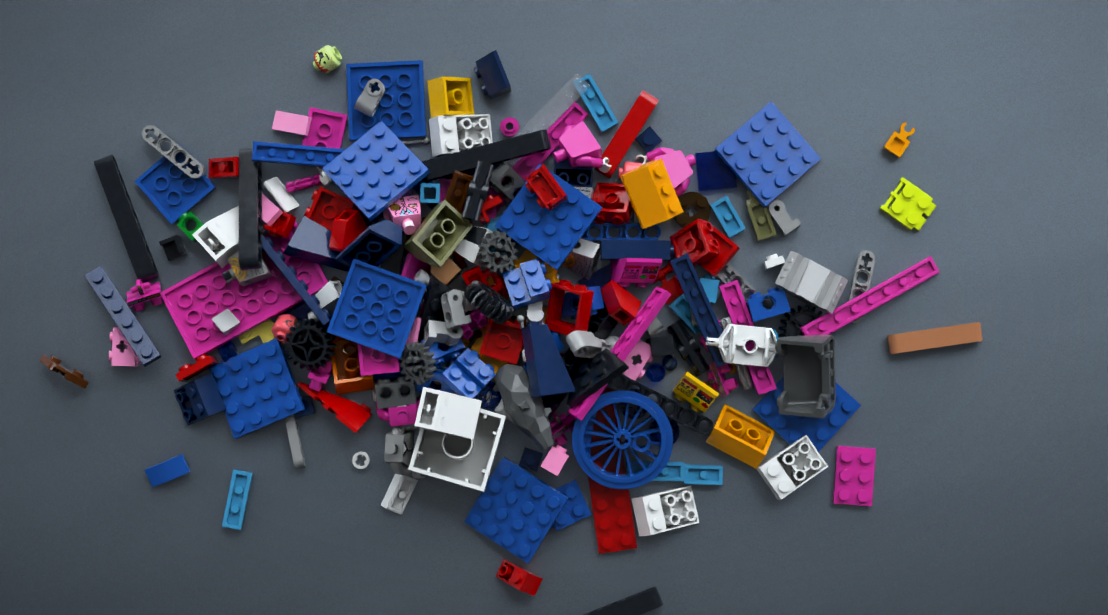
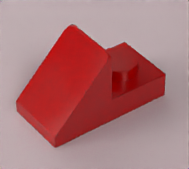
M239 157L209 159L208 178L239 179Z

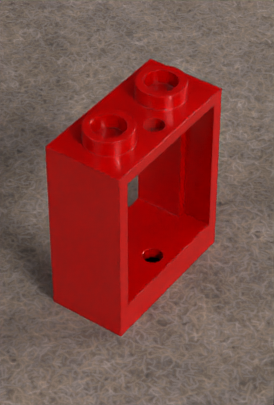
M568 280L551 283L553 290H550L551 298H549L545 320L549 330L568 335L576 330L587 331L594 291L588 290L587 286L572 285L571 281ZM565 291L580 295L576 324L560 320Z

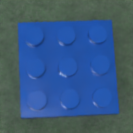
M184 153L176 155L177 163H183L186 160ZM165 156L134 181L171 225H174L185 212L188 213L216 189L205 174L199 179H193ZM190 162L184 167V169L187 166L193 170L192 175L200 173L199 167H194Z

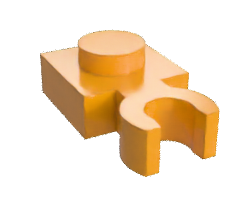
M906 122L900 126V133L898 134L894 131L883 147L898 158L901 157L910 143L906 138L915 132V128H912L910 132L904 130Z

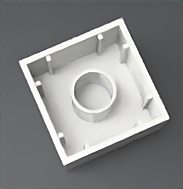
M480 408L474 439L420 428L408 470L485 493L506 416Z

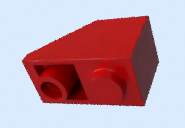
M345 209L334 219L329 243L330 250L342 252L367 229L359 210Z
M614 280L609 281L601 288L602 298L611 317L623 326L636 318L641 305L639 299Z
M503 559L496 574V577L533 596H535L543 578L505 559Z

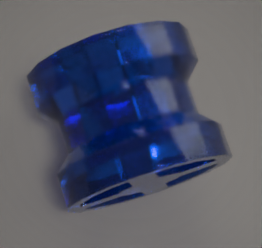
M232 340L217 348L224 362H227L231 357L239 355Z
M653 363L646 369V376L652 382H659L665 377V368L660 363Z

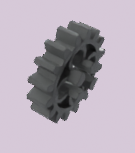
M493 231V233H487V237L481 238L483 244L478 245L481 252H478L477 255L482 256L479 262H484L483 268L489 269V272L503 273V271H509V267L515 265L512 260L518 259L514 255L515 252H518V249H514L516 242H511L512 238L506 236V232ZM489 249H496L497 252H490ZM499 252H506L507 255H500Z
M413 342L405 345L400 359L402 363L399 366L404 369L401 373H406V380L411 379V384L417 383V385L431 381L430 378L435 376L432 371L437 370L434 366L437 360L432 358L434 352L430 353V347H425L423 342ZM423 360L425 364L411 365V362L416 363Z

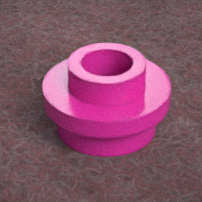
M505 118L500 124V130L505 136H514L519 131V123L514 118ZM511 123L513 125V129H506V125Z

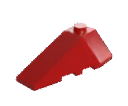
M303 382L297 384L313 399L321 402V405L326 410L336 414V418L354 433H359L373 416L370 413L372 409L365 403L360 405L355 401L322 389L320 391L309 388L308 384Z

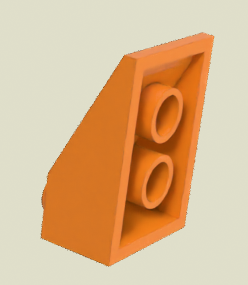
M330 334V337H336L332 343L337 345L336 348L331 349L335 352L331 359L337 395L375 389L373 375L361 376L358 344Z

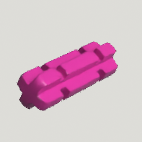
M320 174L295 180L296 182H287V192L291 193L295 192L296 189L302 190L313 187V185H321Z

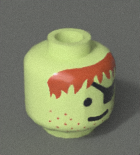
M326 45L314 53L313 65L317 71L328 74L341 65L342 56L335 46Z

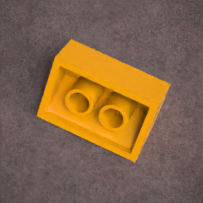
M662 159L649 161L620 176L642 229L669 220L683 212Z
M724 404L713 425V430L707 437L706 443L757 469L766 456L775 430Z

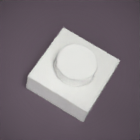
M777 254L766 257L767 261H764L763 265L766 270L784 264L785 260L783 255L778 257Z

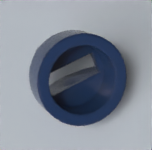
M668 355L663 358L662 366L665 370L672 371L677 367V360L674 356ZM671 359L674 360L669 367L665 366Z

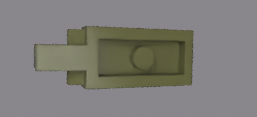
M747 189L749 200L745 201L746 208L758 242L777 236L768 207H763Z

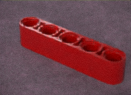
M644 90L641 92L602 154V158H600L603 160L607 157L609 159L608 165H612L607 173H603L599 168L594 167L596 171L609 179L612 177L659 101L657 98Z

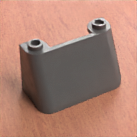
M824 334L780 337L775 344L776 352H778L779 356H783L784 391L777 398L779 414L824 418L833 410L836 402L834 336Z

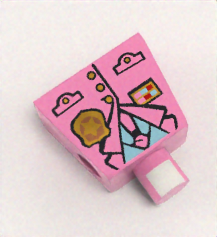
M419 195L400 197L383 211L384 218L401 226L405 234H413L421 225Z

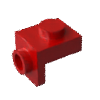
M499 195L487 197L479 217L481 222L490 223L486 212L502 204Z
M283 212L273 223L272 227L264 224L263 228L269 230L268 234L279 239L280 236L288 238L297 217Z

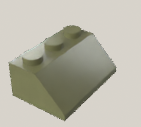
M444 200L434 207L403 247L416 259L440 268L473 225Z

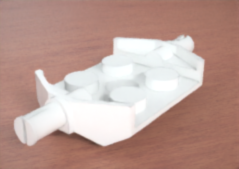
M728 324L720 337L706 338V341H713L706 342V345L719 348L725 363L768 367L774 360L776 353H778L775 350L777 339L772 328ZM749 340L754 342V348L751 351L745 348V344Z

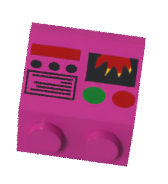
M623 258L611 260V280H614L621 287H630V284H636V288H646L647 284L655 282L662 259Z

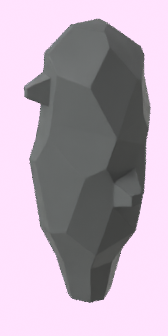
M505 364L500 367L494 377L496 384L493 390L500 392L504 408L511 419L542 451L554 445L551 426L547 417L552 410L551 408H544L542 397L532 398L526 370L521 366Z

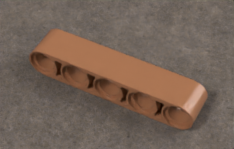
M980 322L887 335L890 354L983 341Z

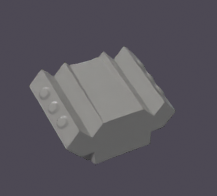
M790 251L775 284L784 289L785 293L812 307L833 313L848 280L801 256L799 253Z

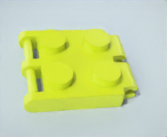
M901 177L897 188L891 191L890 198L885 205L880 207L882 211L909 230L914 228L919 231L927 220L922 214L929 217L936 208V205L932 203V197ZM903 184H904V185H905L904 188L902 189V191H901V192L899 193V195H898V194H897L898 191L901 189V187H902ZM893 198H895L894 202L888 209L887 207L889 206Z

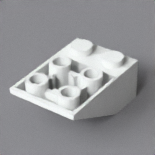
M490 114L441 115L429 119L432 157H440L493 143Z
M239 206L206 222L192 234L221 268L229 263V257L239 251Z
M423 387L415 427L474 439L482 401Z
M805 435L759 465L757 471L777 500H782L826 469L828 465L808 436Z
M691 485L631 498L639 536L654 535L699 523Z

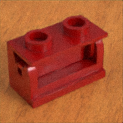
M544 164L529 175V179L525 177L528 182L525 186L531 194L535 192L539 197L536 201L542 209L547 208L550 212L568 199L563 189Z

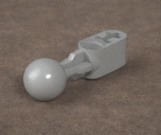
M576 330L568 334L565 340L574 356L593 358L597 353L606 348L611 351L620 337L610 336L603 340L595 337L592 332Z

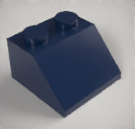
M497 50L476 61L477 67L474 70L477 78H482L484 83L481 85L484 96L488 95L491 100L511 92V85Z

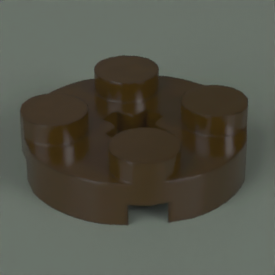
M686 192L678 197L683 212L673 218L681 228L686 227L696 219L709 220L711 208L706 197L697 192ZM690 206H694V209L697 210V213H694L693 216H689V213L686 212V209H689Z

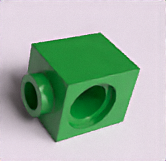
M185 212L178 219L180 222L176 225L196 243L197 240L192 234L202 227L204 223L193 212ZM195 221L196 228L189 231L187 228L188 223Z

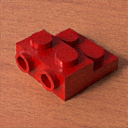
M597 182L592 200L602 206L603 209L594 222L597 224L613 222L615 225L629 223L633 208L624 184Z
M320 186L319 190L316 189L311 198L313 200L311 208L307 207L304 216L332 231L334 219L345 209H353L354 204L350 199Z
M696 219L669 237L671 244L674 246L676 258L688 253L693 266L700 262L706 263L719 254L717 250L719 243L713 238L711 234L713 227L708 221Z
M489 319L479 354L517 365L523 346L520 323L514 320L513 323L506 321L504 324H500Z

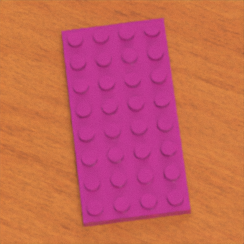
M295 220L288 238L280 236L278 239L269 234L264 235V238L269 237L275 245L272 248L276 253L280 251L283 254L298 224ZM263 249L262 257L272 274L270 278L246 286H242L237 279L227 283L222 273L231 269L230 264L228 263L221 268L215 262L161 292L162 298L194 360L303 301ZM283 254L286 258L284 263L287 267L291 265L297 272L295 277L299 281L303 280L309 287L307 292L310 296L317 294L328 283L319 264ZM229 309L241 323L226 336L211 319Z

